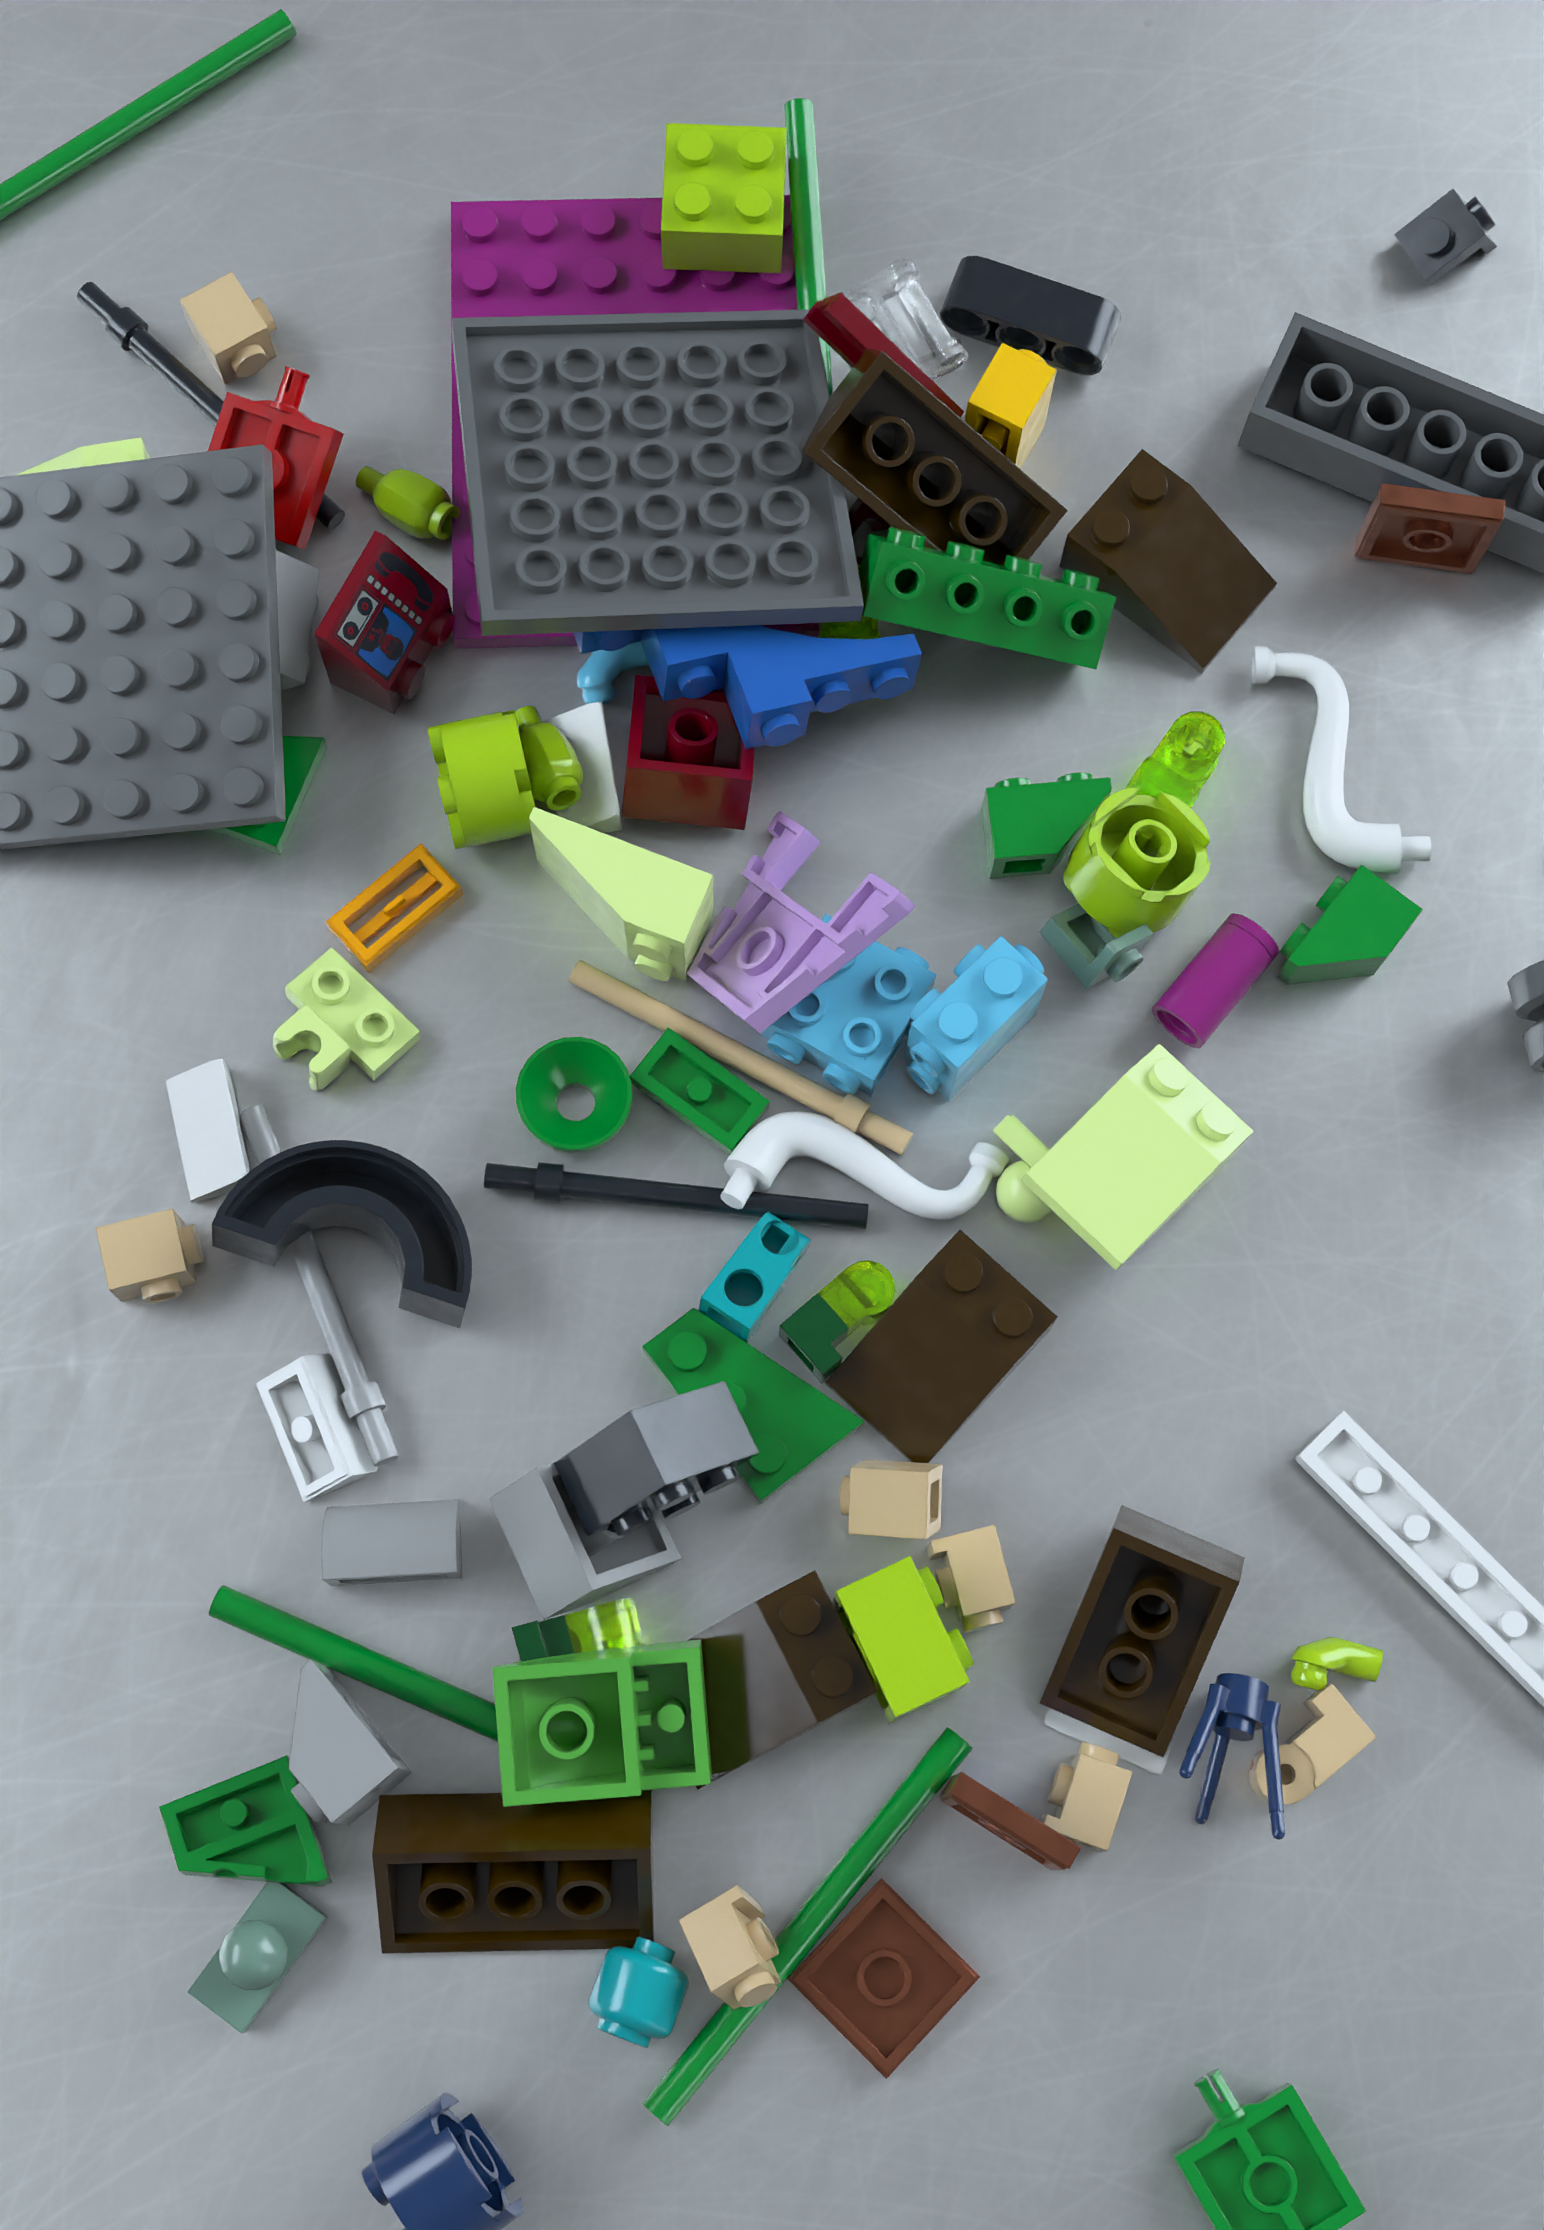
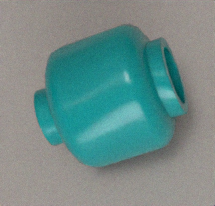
M637 1937L633 1949L622 1946L609 1949L604 1956L588 2000L591 2012L600 2018L596 2028L644 2048H648L651 2038L664 2039L668 2037L674 2028L689 1986L687 1975L681 1969L671 1964L676 1952L641 1937Z

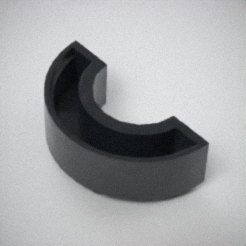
M327 1140L295 1146L266 1159L247 1173L226 1196L212 1222L213 1247L275 1267L287 1246L308 1231L332 1225L359 1229L379 1240L395 1259L402 1283L398 1308L457 1328L461 1327L472 1278V1257L465 1226L452 1200L439 1183L421 1167L398 1153L369 1143L350 1140Z

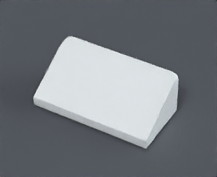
M602 701L586 704L543 721L552 724L562 731L573 747L584 775V780L580 785L582 790L581 798L567 809L556 810L557 816L601 833L622 830Z
M220 1058L208 1061L166 1080L188 1192L192 1203L229 1194L234 1186L251 1171L230 1069L225 1060Z
M330 1354L302 1356L256 1383L303 1502H310L361 1480L378 1470V1466L375 1467L373 1465L357 1421H350L340 1397L345 1392L333 1357Z

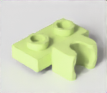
M331 947L285 986L286 997L299 1010L276 1030L273 1037V1048L276 1055L283 1060L291 1058L301 1050L308 1049L316 1052L317 1055L309 1063L311 1075L309 1085L312 1090L320 1091L350 1066V1060L355 1062L374 1081L419 1042L420 1030Z

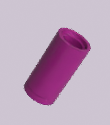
M1236 913L1230 914L1152 1007L1155 1019L1168 1033L1180 1042L1192 1048H1201L1277 957L1279 948L1276 942L1261 926L1251 919Z

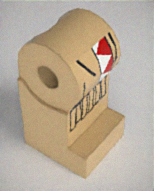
M1328 1684L1322 1690L1314 1692L1303 1702L1314 1718L1285 1743L1279 1745L1284 1804H1294L1307 1797L1377 1738L1333 1684ZM1262 1749L1251 1760L1248 1775L1249 1783L1255 1794L1263 1801L1268 1802L1264 1749Z

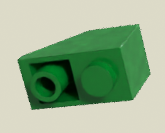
M1076 772L1063 775L1056 782L1032 784L1031 780L1027 778H1009L999 781L994 787L986 788L981 813L989 879L1051 874L1075 846L1099 806L1110 796L1112 790L1111 778L1093 779V776L1089 773Z
M1363 865L1358 868L1348 882L1337 876L1316 904V907L1324 912L1312 929L1301 922L1279 951L1288 960L1277 978L1286 985L1374 975L1423 909Z

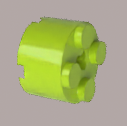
M515 710L500 711L427 727L435 764H438L440 776L437 777L441 800L445 815L447 814L455 849L478 846L532 833L529 817L536 804L520 740Z
M1127 788L1112 794L1099 806L1070 853L1067 868L1063 875L1065 886L1074 894L1080 906L1092 918L1106 926L1109 932L1116 938L1144 924L1153 933L1170 925L1185 907L1210 870L1211 860L1208 861L1206 848L1210 843L1208 831L1200 817L1187 804L1173 795L1161 791L1157 797L1137 794L1141 788Z

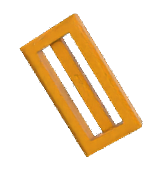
M420 843L326 921V925L369 973L461 897L463 890L457 881ZM422 866L429 871L401 895H398L387 904L382 911L354 934L350 931L348 927ZM439 883L442 885L440 889L370 947L366 948L364 946Z

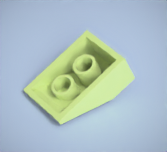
M533 807L529 822L536 858L542 867L626 958L635 962L634 967L639 972L661 981H668L670 976L686 981L688 978L686 973L699 952L714 916L713 875Z
M1158 1044L1133 1066L1023 1176L1021 1181L1104 1260L1117 1270L1222 1169L1254 1131L1163 1046Z

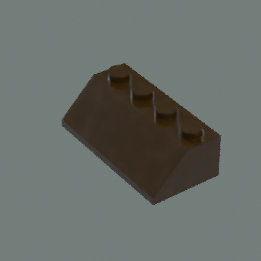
M868 348L829 397L802 449L804 454L893 528L926 536L924 547L946 552L948 541L961 543L984 550L982 561L1004 566L1007 555L1029 560L1068 511L887 354L880 350Z
M642 1790L640 1796L503 1807L502 1793L379 1796L372 1859L382 1954L611 1949L618 1946L633 1949L637 1937L654 1942L652 1790Z

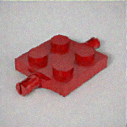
M285 366V372L275 401H253L227 392L208 451L263 444L272 452L275 540L305 550L344 433L313 422L303 412L298 410L310 375Z

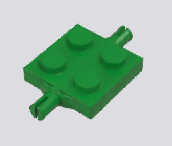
M1219 2068L1207 2073V2076L1220 2099H1218L1207 2078L1202 2076L1194 2082L1195 2087L1200 2091L1216 2120L1210 2124L1201 2137L1176 2151L1171 2156L1214 2230H1338L1367 2212L1292 2084H1284L1257 2102L1239 2105L1221 2075Z

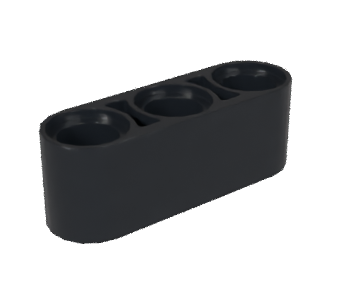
M967 256L961 259L939 313L943 323L954 332L996 347H1000L1004 343L1016 350L1025 349L1032 351L1042 357L1047 364L1080 375H1095L1101 371L1121 320L1119 309L1105 298L980 256Z

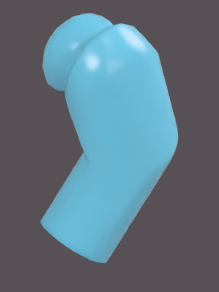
M641 642L628 644L624 648L615 651L598 650L592 652L577 673V687L582 688L583 701L586 704L601 701L602 705L610 703L615 698L612 681L620 671L649 665Z

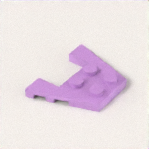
M781 811L774 816L767 828V831L774 838L763 858L752 856L742 873L749 883L734 910L730 907H723L686 973L759 1034L906 917L915 907L901 891L870 872L828 923L823 922L781 892L782 888L821 842L805 827Z

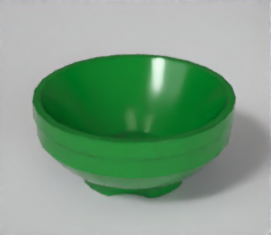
M564 1037L551 1041L537 1049L525 1062L519 1073L516 1085V1105L521 1120L528 1131L542 1144L566 1153H585L600 1148L611 1141L623 1128L630 1114L633 1101L632 1082L628 1070L620 1057L608 1046L596 1040L583 1037ZM573 1087L587 1089L595 1098L593 1112L587 1118L579 1121L564 1118L557 1109L560 1095Z

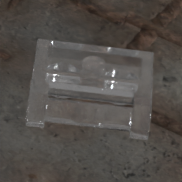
M910 257L897 259L888 265L882 273L841 291L933 381L955 371L968 359V353L960 339L951 338L919 284L918 280L921 275ZM899 295L931 349L930 354L921 358L917 357L888 308L886 300Z

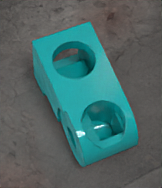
M770 1212L765 1213L702 1294L698 1311L748 1343L760 1326L761 1320L783 1290L784 1283L789 1279L810 1246L811 1239Z

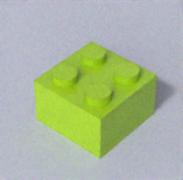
M666 123L661 220L663 269L781 273L787 128Z
M911 1556L836 1590L832 1603L878 1690L875 1696L888 1724L961 1690L970 1682L966 1671L974 1666L972 1656L957 1628L946 1632L936 1611L940 1609L939 1605L944 1603V1599L928 1566L917 1570Z

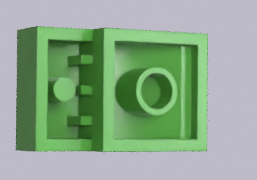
M701 1640L595 1650L493 1666L503 1807L640 1796L642 1790L711 1785L712 1767Z

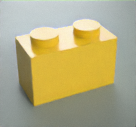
M1002 343L968 400L965 422L1021 469L1045 427L1057 369L1048 366L1042 357L1032 351L1025 349L1016 350Z

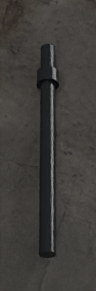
M87 282L77 293V300L106 326V335L124 351L133 350L216 426L224 401L149 334L148 324L130 307L121 308L95 283ZM324 493L316 518L327 529L333 530L343 521L345 511Z
M538 1162L537 1168L487 1163L484 1175V1188L533 1193L534 1200L560 1203L561 1197H571L761 1218L765 1213L770 1212L780 1220L859 1229H866L869 1204L754 1191H752L742 1209H735L721 1199L720 1195L724 1188L564 1171L563 1164Z

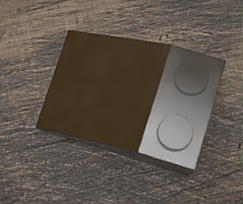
M1143 449L1067 534L1059 565L1063 570H1074L1100 578L1097 588L1116 597L1114 604L1116 610L1201 674L1277 585V582L1188 482Z
M960 1229L913 1279L825 1384L906 1459L915 1463H930L1048 1334L1058 1316Z
M1121 1505L1044 1690L1040 1704L1164 1758L1240 1583L1245 1557Z
M815 1570L751 1603L687 1640H701L712 1767L711 1783L867 1701L878 1693L871 1676ZM698 1785L696 1788L699 1790L706 1785Z

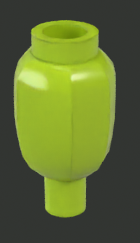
M365 466L356 477V487L373 496L375 506L382 517L395 527L422 539L435 536L444 540L452 534V516L457 519L460 515V510L451 503L447 491L440 485L420 474L403 468L394 469L384 475L369 466Z
M531 705L521 707L515 714L521 733L520 740L533 798L546 802L551 810L567 809L577 803L582 795L580 785L584 780L580 761L562 731L550 723L542 722L536 707Z

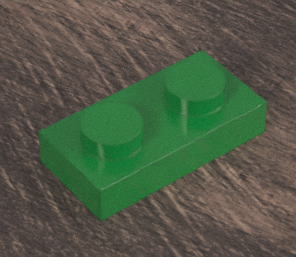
M669 1027L630 1075L634 1086L728 1155L733 1152L747 1133L756 1126L770 1108V1101Z

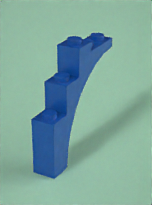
M762 625L573 632L581 654L598 650L615 651L624 648L628 644L641 642L663 701L681 697L694 699L703 697L713 690L723 689L746 749L763 745L782 746L798 737L805 736L811 712H834L847 704L873 698L882 700L892 699L905 691L913 690L922 656L914 633L867 640L835 639L800 635L770 629Z

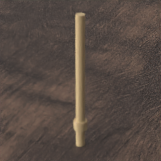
M582 960L576 963L570 974L569 982L664 1032L669 1027L700 1051L831 1118L854 1133H859L900 1155L904 1154L914 1133L870 1111L872 1104L851 1093L843 1097Z

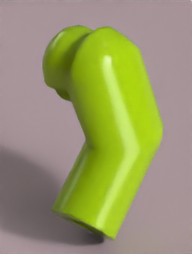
M1326 1637L1298 1646L1291 1657V1660L1295 1661L1290 1675L1291 1681L1294 1685L1320 1691L1326 1686L1327 1673L1330 1670L1376 1682L1382 1665L1383 1650L1337 1637Z

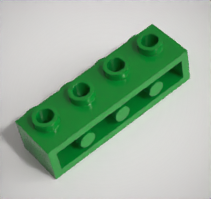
M892 527L889 528L887 538L868 534L858 572L864 604L862 616L1097 669L1116 601L1115 596L1097 588L1100 578L1069 569H1064L1062 579L1040 575L1042 564L1010 555L1006 556L1004 566L982 561L984 550L951 541H948L946 552L924 547L926 536Z

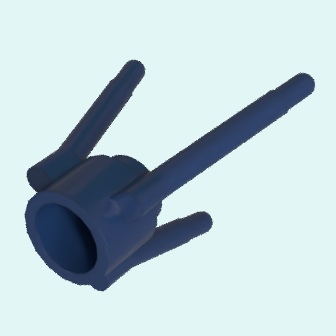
M1223 1673L1217 1676L1215 1684H1210L1206 1706L1186 1750L1179 1774L1185 1779L1192 1776L1213 1729L1216 1735L1195 1813V1821L1198 1824H1205L1215 1798L1230 1739L1251 1741L1254 1738L1255 1730L1262 1728L1271 1832L1275 1839L1280 1840L1285 1836L1284 1801L1277 1731L1281 1704L1267 1700L1269 1686L1259 1679L1242 1674Z

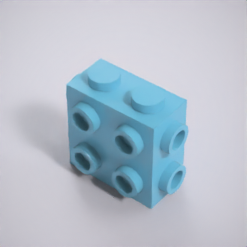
M825 913L822 921L828 923L833 917ZM875 941L762 1032V1037L769 1040L767 1043L768 1048L779 1057L794 1064H799L804 1059L824 1071L822 1077L835 1088L853 1095L858 1089L871 1097L907 1036L905 1032L913 1022L909 1017V1013L921 998L933 989L936 974L928 970L929 964L915 952L902 947H897L893 951Z
M1002 936L987 950L980 944L976 945L955 967L953 972L958 978L942 994L936 988L930 990L911 1010L909 1017L913 1022L905 1032L908 1040L904 1059L909 1063L906 1067L907 1073L924 1091L929 1094H934L938 1091L950 1101L1035 1017L1048 979L1042 974L1045 971L1042 963L1028 948L1021 944L1013 947Z

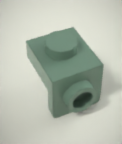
M1079 903L1050 917L1039 931L1086 989L1108 977L1113 982H1118L1127 977L1144 960L1139 951L1154 935L1149 927L1144 924L1116 938L1109 932L1106 926L1092 918Z

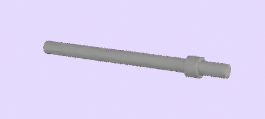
M257 1105L242 1111L240 1117L258 1164L280 1153L281 1149L264 1106ZM308 1231L292 1242L290 1248L344 1386L345 1392L340 1397L350 1421H357L373 1465L375 1467L381 1466L399 1457L382 1414V1410L386 1408V1403L377 1381L370 1382L313 1232Z

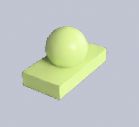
M1007 1115L993 1129V1132L1022 1161L1014 1162L1005 1168L998 1178L995 1191L997 1202L1004 1214L1015 1221L1023 1223L1041 1221L1051 1214L1052 1209L1032 1192L1021 1179L1049 1149L1014 1115L1011 1117Z

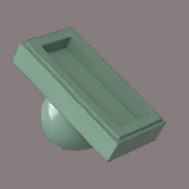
M267 1882L236 1926L226 1934L220 1948L188 1990V1993L240 2033H245L328 1916L284 1883Z

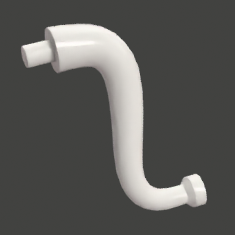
M1254 646L1251 660L1253 684H1267L1274 676L1296 677L1309 682L1314 687L1318 697L1316 722L1304 778L1303 812L1307 829L1320 850L1335 862L1346 867L1358 870L1363 865L1371 872L1398 874L1401 861H1429L1431 857L1430 836H1401L1399 823L1373 824L1358 822L1346 811L1343 784L1349 728V702L1342 678L1335 668L1325 660L1311 654L1274 653L1268 646Z
M783 1112L768 1117L757 1124L747 1133L723 1165L726 1173L731 1178L720 1197L727 1205L735 1209H742L752 1191H768L777 1174L789 1159L805 1156L834 1167L905 1212L921 1218L944 1220L961 1216L972 1209L983 1197L992 1179L1000 1177L1010 1162L1009 1157L1003 1150L986 1142H978L969 1155L971 1168L963 1181L953 1189L938 1190L919 1182L869 1142L828 1117L811 1112Z

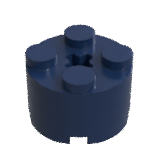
M449 2093L440 2095L376 2142L371 2150L372 2162L362 2169V2177L372 2196L381 2205L386 2206L390 2203L405 2227L403 2230H501L523 2213L521 2197L510 2205L504 2189L513 2183L515 2179L499 2148L479 2120L472 2113L463 2120H460L449 2110L450 2107L459 2102L458 2099Z

